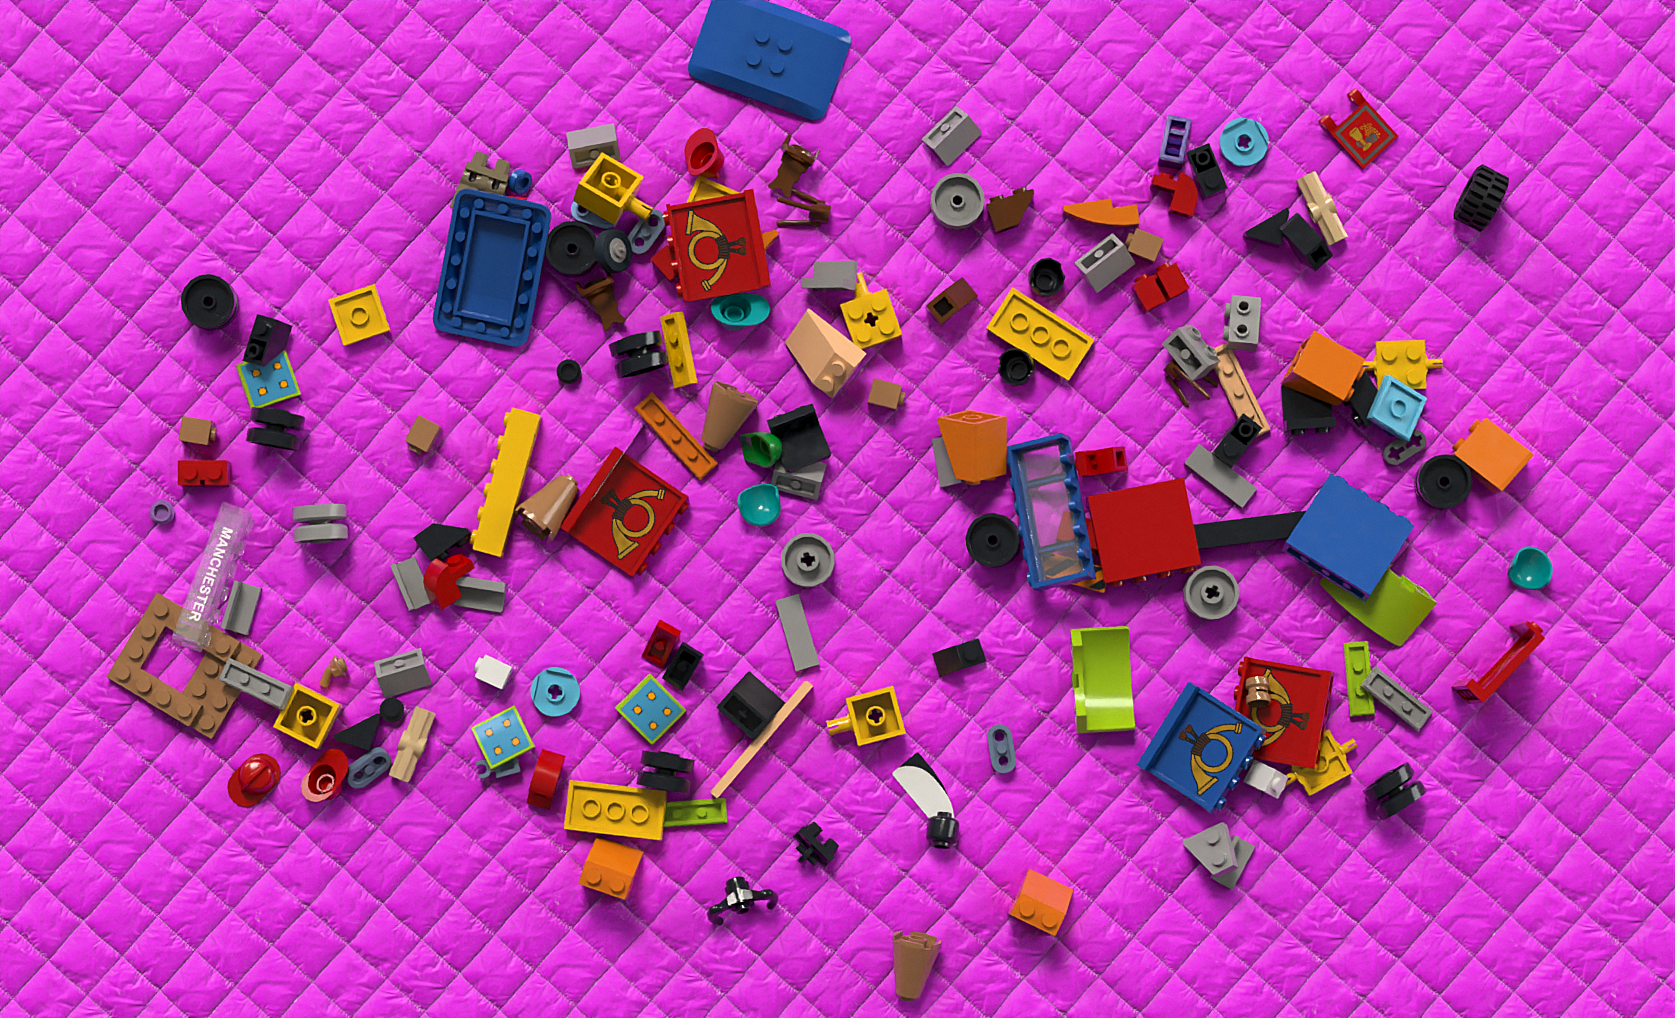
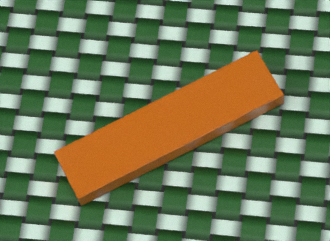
M653 392L634 408L699 480L704 478L718 465Z

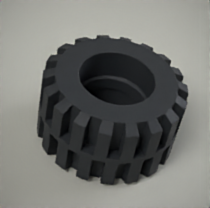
M1483 164L1477 167L1458 199L1454 209V219L1479 232L1484 230L1494 217L1509 185V177Z

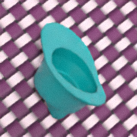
M733 294L715 298L711 305V312L722 327L730 331H739L746 326L758 325L764 322L769 315L770 306L767 300L760 295Z

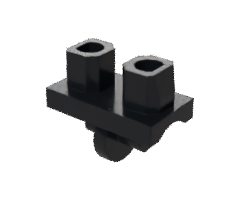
M812 822L806 827L803 826L793 836L800 843L795 849L802 855L797 861L801 864L806 859L812 865L818 861L825 868L835 858L833 855L839 848V845L831 838L822 845L816 837L823 830L816 822Z

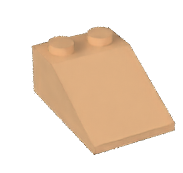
M810 309L805 312L785 341L811 382L831 398L845 385L866 355L863 350Z

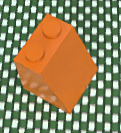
M1314 330L1301 343L1280 384L1332 405L1339 406L1343 401L1348 402L1352 396L1354 389L1351 386L1354 380L1359 381L1364 373L1365 368L1362 365L1365 359Z
M969 409L938 417V425L956 479L965 480L966 484L978 485L981 480L992 481L996 480L997 476L1006 474L1007 416Z
M1484 418L1481 421L1476 419L1468 428L1471 433L1465 440L1462 437L1459 438L1452 446V449L1455 451L1451 454L1465 462L1471 474L1493 494L1502 492L1534 456L1530 450L1488 418Z
M597 835L584 864L578 884L626 900L644 851Z
M1028 869L1008 913L1056 936L1066 915L1073 889L1034 870Z

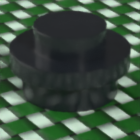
M566 359L559 363L556 372L560 381L572 384L580 378L581 368L576 361Z
M387 698L380 705V715L388 722H396L404 714V705L397 698Z

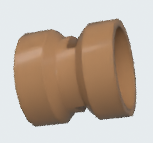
M1256 676L1245 680V688L1248 690V695L1246 696L1247 706L1260 708L1271 704V696L1268 694V689L1270 688L1269 678Z

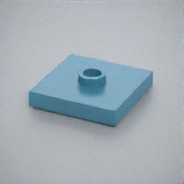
M1385 375L1367 415V419L1404 442L1409 441L1427 398L1391 375Z

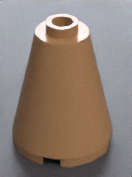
M714 381L701 440L705 442L703 446L715 452L718 449L723 450L756 408L758 400L745 391L744 393L738 391L737 387L721 381Z
M569 474L566 476L559 475L520 504L513 511L516 518L520 515L524 519L521 524L541 540L547 537V542H552L579 491L577 487L578 482Z
M896 931L892 938L895 992L900 996L901 1000L912 1002L915 998H919L940 951L942 941L936 942L937 937L922 932L911 931L910 935H903V931Z

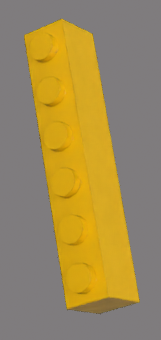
M511 408V412H506L503 426L506 427L504 436H499L496 449L500 450L498 459H493L490 467V473L493 474L491 483H486L483 497L487 498L484 507H479L476 520L480 521L478 530H473L470 544H473L472 549L475 551L503 558L514 519L513 511L517 508L540 426L541 415L516 408Z

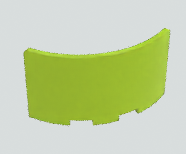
M1391 565L1383 574L1366 603L1325 577L1321 579V586L1340 605L1371 630L1397 646L1404 644L1437 604L1424 588L1412 582L1403 574L1399 577L1389 569Z
M1129 627L1070 629L1076 732L1093 733L1134 730L1135 718L1131 685Z

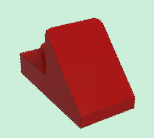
M659 620L641 657L663 668L680 638L681 631Z

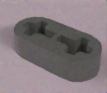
M1419 430L1413 431L1412 435L1414 437L1419 436L1421 439L1418 442V448L1415 445L1407 448L1405 444L1409 441L1404 442L1399 438L1393 441L1383 450L1382 457L1384 461L1389 465L1402 463L1425 447V435ZM1402 447L1404 451L1398 454L1399 460L1396 461L1395 458L1389 459L1390 448L1397 450Z

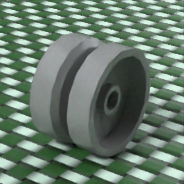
M954 173L946 175L937 182L932 190L930 201L932 215L940 225L947 229L962 230L969 228L977 222L982 214L985 200L983 189L977 180L967 174ZM957 197L958 200L962 199V203L960 205H955L953 203V198Z
M319 504L292 508L293 521L309 524L308 526H300L293 530L295 543L324 544L348 539L347 526L344 524H332V521L344 520L347 517L346 504Z
M802 533L792 537L784 546L781 554V566L785 576L793 584L803 588H814L823 584L831 576L835 566L834 552L831 545L823 537L814 533ZM806 556H810L813 559L812 564L809 566L803 562Z
M1204 566L1193 572L1185 581L1183 588V601L1188 611L1195 617L1203 620H1217L1228 615L1236 606L1239 598V588L1234 576L1226 569L1218 566ZM1212 589L1215 593L1214 597L1208 598L1206 590Z

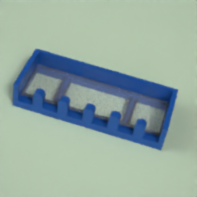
M1058 433L1007 446L1006 463L1011 468L1012 473L1010 485L1016 495L1014 508L1020 518L1021 525L1018 526L1021 539L1024 540L1023 557L1025 562L1028 563L1029 572L1027 573V580L1030 587L1042 592L1051 588L1096 579L1071 437Z

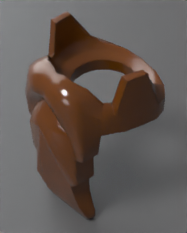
M788 134L780 147L783 155L781 158L782 164L777 170L778 175L768 185L770 189H781L787 198L791 196L794 183H797L801 174H804L809 166L813 165L820 150H817L814 156H811L807 149L799 145L793 144L789 146L792 137L790 134Z
M607 272V278L600 277L590 281L585 285V289H582L579 282H575L581 298L587 299L589 304L594 306L596 314L601 316L604 331H608L613 323L623 324L626 322V319L617 309L618 304L614 298L615 292L613 288L615 282L611 273Z

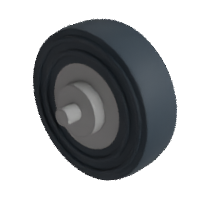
M609 229L597 236L594 252L601 269L607 273L625 271L632 260V247L626 234L618 229Z

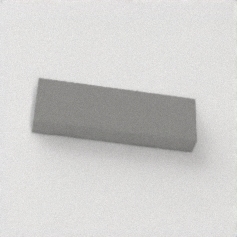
M1200 444L1197 445L1184 462L1187 467L1241 508L1257 490L1254 485Z
M799 594L776 600L795 670L799 671L820 665Z
M228 658L219 677V681L282 710L285 709L294 687L231 658Z
M1377 666L1373 667L1360 685L1361 688L1415 731L1421 729L1433 712Z

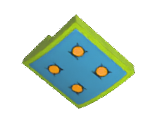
M286 350L281 352L265 367L248 362L235 366L250 409L252 407L266 408L301 395Z
M650 673L615 707L651 745L687 711Z
M515 705L471 727L491 770L536 748Z

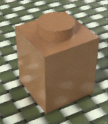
M1136 228L1134 234L1129 232L1124 245L1128 247L1127 250L1131 256L1153 264L1164 239Z
M874 378L868 404L896 411L897 405L902 407L906 392L901 391L902 385Z
M418 415L405 439L410 444L408 448L420 455L423 451L429 454L442 427Z
M182 416L178 440L211 447V443L216 441L218 428L214 427L215 422Z

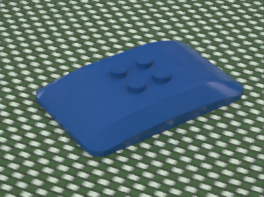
M711 0L688 64V71L696 80L816 121L823 118L827 111L851 44V37L848 31L766 0Z
M470 188L462 189L456 194L433 313V323L438 330L514 347L522 346L527 342L551 223V211L546 205Z

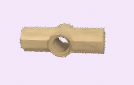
M1316 171L1296 180L1307 203V211L1313 222L1318 225L1327 245H1333L1347 238L1348 236L1337 216L1336 205L1331 196L1326 194Z
M416 706L408 728L404 730L399 741L398 753L390 770V776L405 782L410 781L417 761L422 757L426 748L427 736L436 713Z

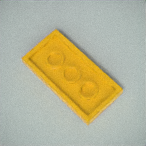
M1013 287L986 327V330L1011 346L1029 353L1033 360L1066 381H1069L1094 342L1093 338Z
M569 780L564 829L662 840L667 791Z

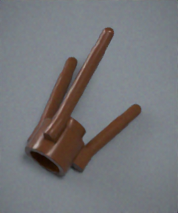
M792 188L791 192L812 202L811 206L781 197L777 198V201L810 211L808 218L813 219L778 220L776 222L777 225L820 227L821 223L827 224L831 206L826 205V201L818 200L795 188Z
M1175 359L1163 369L1167 373L1165 379L1172 385L1185 407H1189V403L1175 379L1180 382L1184 378L1206 399L1209 400L1211 398L1199 384L1189 378ZM1206 375L1202 378L1210 384L1218 386V382Z

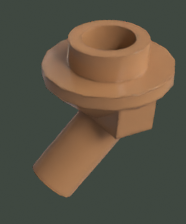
M336 654L333 655L330 665L324 670L319 682L321 686L328 687L333 675L334 677H346L345 671L348 670V667L343 657L338 658Z

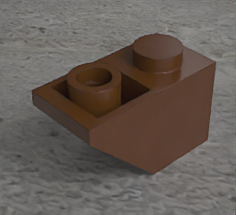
M1022 187L1012 191V196L1004 198L1002 194L989 199L990 203L986 204V209L995 234L1019 226L1034 196L1033 189L1027 190L1026 187Z
M962 277L925 306V309L937 324L942 327L977 298L978 295Z

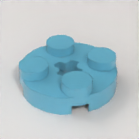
M1237 118L1225 126L1220 135L1219 147L1223 157L1236 167H1249L1255 165L1264 157L1269 138L1265 128L1259 122L1247 118ZM1240 136H1243L1244 139H1250L1248 143L1249 148L1245 149L1243 146H1238L1237 143L1240 141Z
M552 667L542 671L534 678L530 693L534 705L540 712L549 716H562L569 713L577 705L580 698V687L577 679L568 670ZM555 685H559L562 695H558L556 699H553L552 694L548 693L549 688H554Z

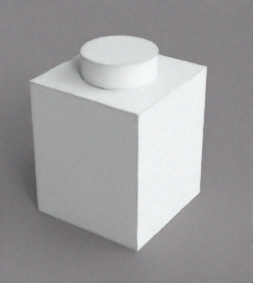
M485 655L483 659L479 657L473 671L477 672L476 678L503 690L514 667Z
M1254 760L1243 782L1278 799L1289 777L1276 769Z

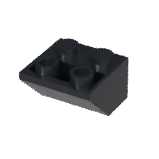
M748 671L716 708L754 740L784 706L785 702Z

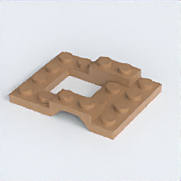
M157 592L106 677L185 725L213 739L241 693V690L219 681L228 658L255 669L263 654L224 633L202 618L198 621H195L194 618L189 619L195 614ZM166 627L207 651L183 692L142 669Z

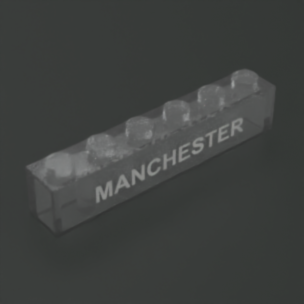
M225 502L222 503L173 632L172 641L174 644L201 653L204 646L208 647L212 637V633L209 632L212 623L216 624L220 616L221 610H218L221 601L226 600L229 588L226 587L229 578H234L237 571L236 559L238 556L243 555L246 547V542H243L246 533H251L255 520L252 519L251 511Z

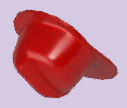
M701 128L689 137L685 145L684 153L688 171L693 176L700 175L704 178L714 177L718 179L720 177L719 171L724 164L725 158L718 147L714 132L709 128Z
M339 749L325 751L307 772L301 784L302 794L307 800L311 802L328 801L339 795L349 766L348 758L343 751Z
M259 753L252 755L242 763L228 781V794L233 802L244 807L254 806L276 786L280 779L281 771L275 758L268 754Z

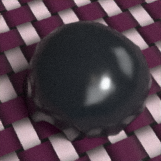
M1052 258L1040 259L1032 265L1028 273L1030 288L1041 297L1054 296L1062 289L1065 280L1061 263Z
M1019 348L1008 349L1000 355L998 372L1005 383L1014 387L1024 386L1033 378L1035 362L1029 353Z

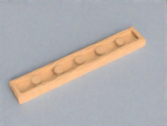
M808 681L802 683L711 790L713 796L717 799L811 690L813 685Z

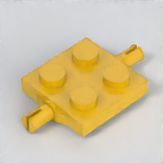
M1425 340L1375 341L1373 361H1364L1362 366L1368 365V367H1363L1365 368L1364 371L1374 372L1377 390H1379L1385 375H1391L1412 389H1426L1428 369H1442L1443 364L1433 365V363H1443L1442 358H1427Z
M1326 730L1324 732L1318 770L1291 765L1292 772L1286 775L1290 779L1287 780L1285 787L1297 780L1303 785L1308 796L1351 774L1352 771L1347 763L1345 754L1358 748L1357 744L1348 747L1355 743V740L1352 738L1340 745L1335 741L1330 730Z

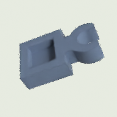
M518 757L494 770L490 769L486 760H479L475 763L476 766L485 765L487 768L484 774L478 775L480 779L490 777L493 772L496 773L497 778L521 772Z

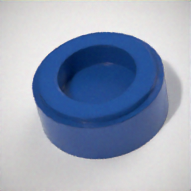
M523 169L515 170L508 179V188L518 195L527 192L532 184L531 174Z

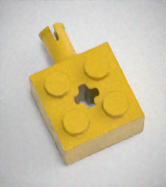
M604 153L600 154L578 183L573 198L574 202L613 225L627 211L647 221L654 209L635 198L644 177Z
M863 272L857 273L859 284L856 282V291H853L855 298L840 304L852 343L864 351L902 338V332L887 289L875 293L869 292ZM869 315L872 318L878 319L873 327L869 323L865 324Z
M295 683L285 709L282 710L275 707L280 710V714L273 727L316 749H321L343 705L300 683ZM311 710V715L314 716L313 720L305 722L306 717L303 716V713Z
M893 686L845 698L849 710L847 716L826 721L827 727L838 725L837 728L828 730L830 736L851 730L855 733L858 746L906 734ZM873 709L883 714V717L879 718V723H875L874 720H869L868 715L872 714Z

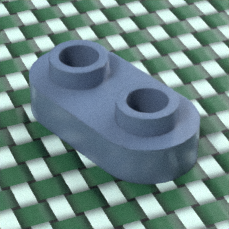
M653 209L647 221L640 218L628 236L632 253L637 255L647 253L665 228V222L660 211ZM651 219L658 220V225L656 227H651L649 225V221ZM639 238L644 240V245L641 247L635 245V241Z
M994 725L987 733L991 764L997 772L1008 773L1016 765L1012 733L1005 725ZM997 732H1002L1004 735V739L1000 742L995 740ZM1001 756L1007 757V765L1002 766L999 764Z
M376 747L371 749L348 767L345 777L349 785L353 788L366 786L390 767L391 757L384 748Z

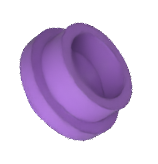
M158 500L152 504L150 517L155 523L167 524L174 518L175 510L170 502Z

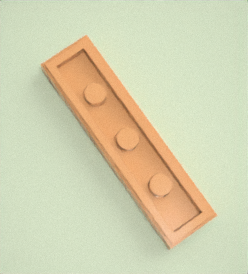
M1226 343L1214 348L1221 362L1213 369L1237 419L1244 413L1260 425L1262 429L1257 436L1270 431L1271 429L1233 350L1226 349Z

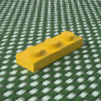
M683 311L661 316L660 320L674 388H682L697 383Z

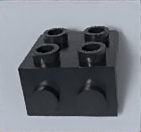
M1281 385L1284 432L1291 431V435H1304L1305 430H1315V434L1330 433V429L1336 427L1330 403Z
M812 403L766 420L770 433L779 438L782 443L780 458L786 472L791 473L831 457L830 448Z

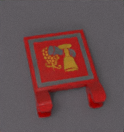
M1355 88L1347 94V97L1358 107L1338 126L1329 115L1319 119V123L1333 136L1353 160L1364 169L1398 135L1366 101L1361 92Z

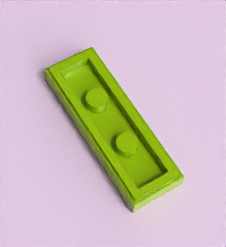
M1368 641L1343 643L1349 716L1375 714L1373 696L1360 687L1371 671Z
M726 798L666 802L663 827L727 823Z

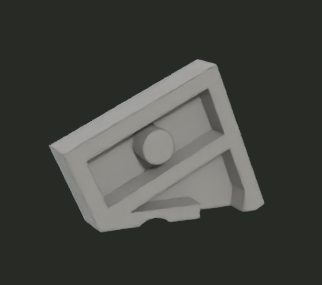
M1224 822L1183 840V844L1214 876L1220 877L1239 868L1228 826Z

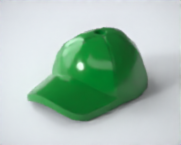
M759 431L739 435L743 456L746 461L768 468L774 465L780 457L782 443L773 434Z

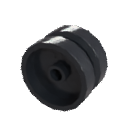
M576 221L563 222L555 226L548 234L545 247L546 257L552 268L560 275L569 278L582 277L590 273L597 265L594 252L596 236L588 226ZM572 245V247H577V250L574 253H570L568 247Z
M212 274L195 277L184 287L181 296V307L186 318L201 329L215 331L229 326L236 318L239 300L234 288L225 280ZM212 298L213 304L206 306V303H209L208 299Z
M659 330L630 335L609 344L612 358H627L615 365L618 379L641 375L669 365L665 351H652L663 344Z
M252 407L250 420L255 424L263 425L264 428H249L246 442L299 451L301 438L298 435L287 433V430H303L304 416L275 408Z
M1447 454L1434 456L1422 463L1414 479L1415 493L1420 501L1429 508L1437 510L1450 509L1463 502L1469 495L1472 486L1471 472L1465 462L1456 456ZM1442 477L1446 479L1444 482L1447 483V486H1442L1440 484V479Z
M996 513L983 514L976 518L968 527L965 538L966 547L971 557L979 564L992 568L1003 567L1011 563L1019 554L1022 544L1017 525L1008 517ZM990 536L997 537L998 541L995 545H991V542L988 541Z
M642 750L640 763L643 766L655 769L654 772L644 770L638 772L637 785L689 794L691 781L687 778L677 777V772L692 773L695 760L682 758L679 754L658 751L656 753Z
M1408 762L1387 771L1363 790L1369 802H1375L1385 797L1375 808L1381 820H1385L1398 813L1427 792L1421 781H1413L1405 785L1415 774Z

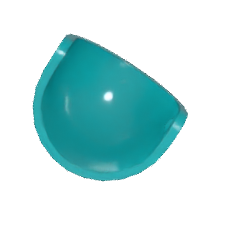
M758 484L743 490L738 495L739 511L748 523L755 526H766L778 518L781 511V501L776 486L772 484Z
M1530 546L1523 547L1512 558L1507 576L1514 585L1522 589L1540 590L1546 587L1551 580L1553 572L1552 563L1549 557L1540 549Z

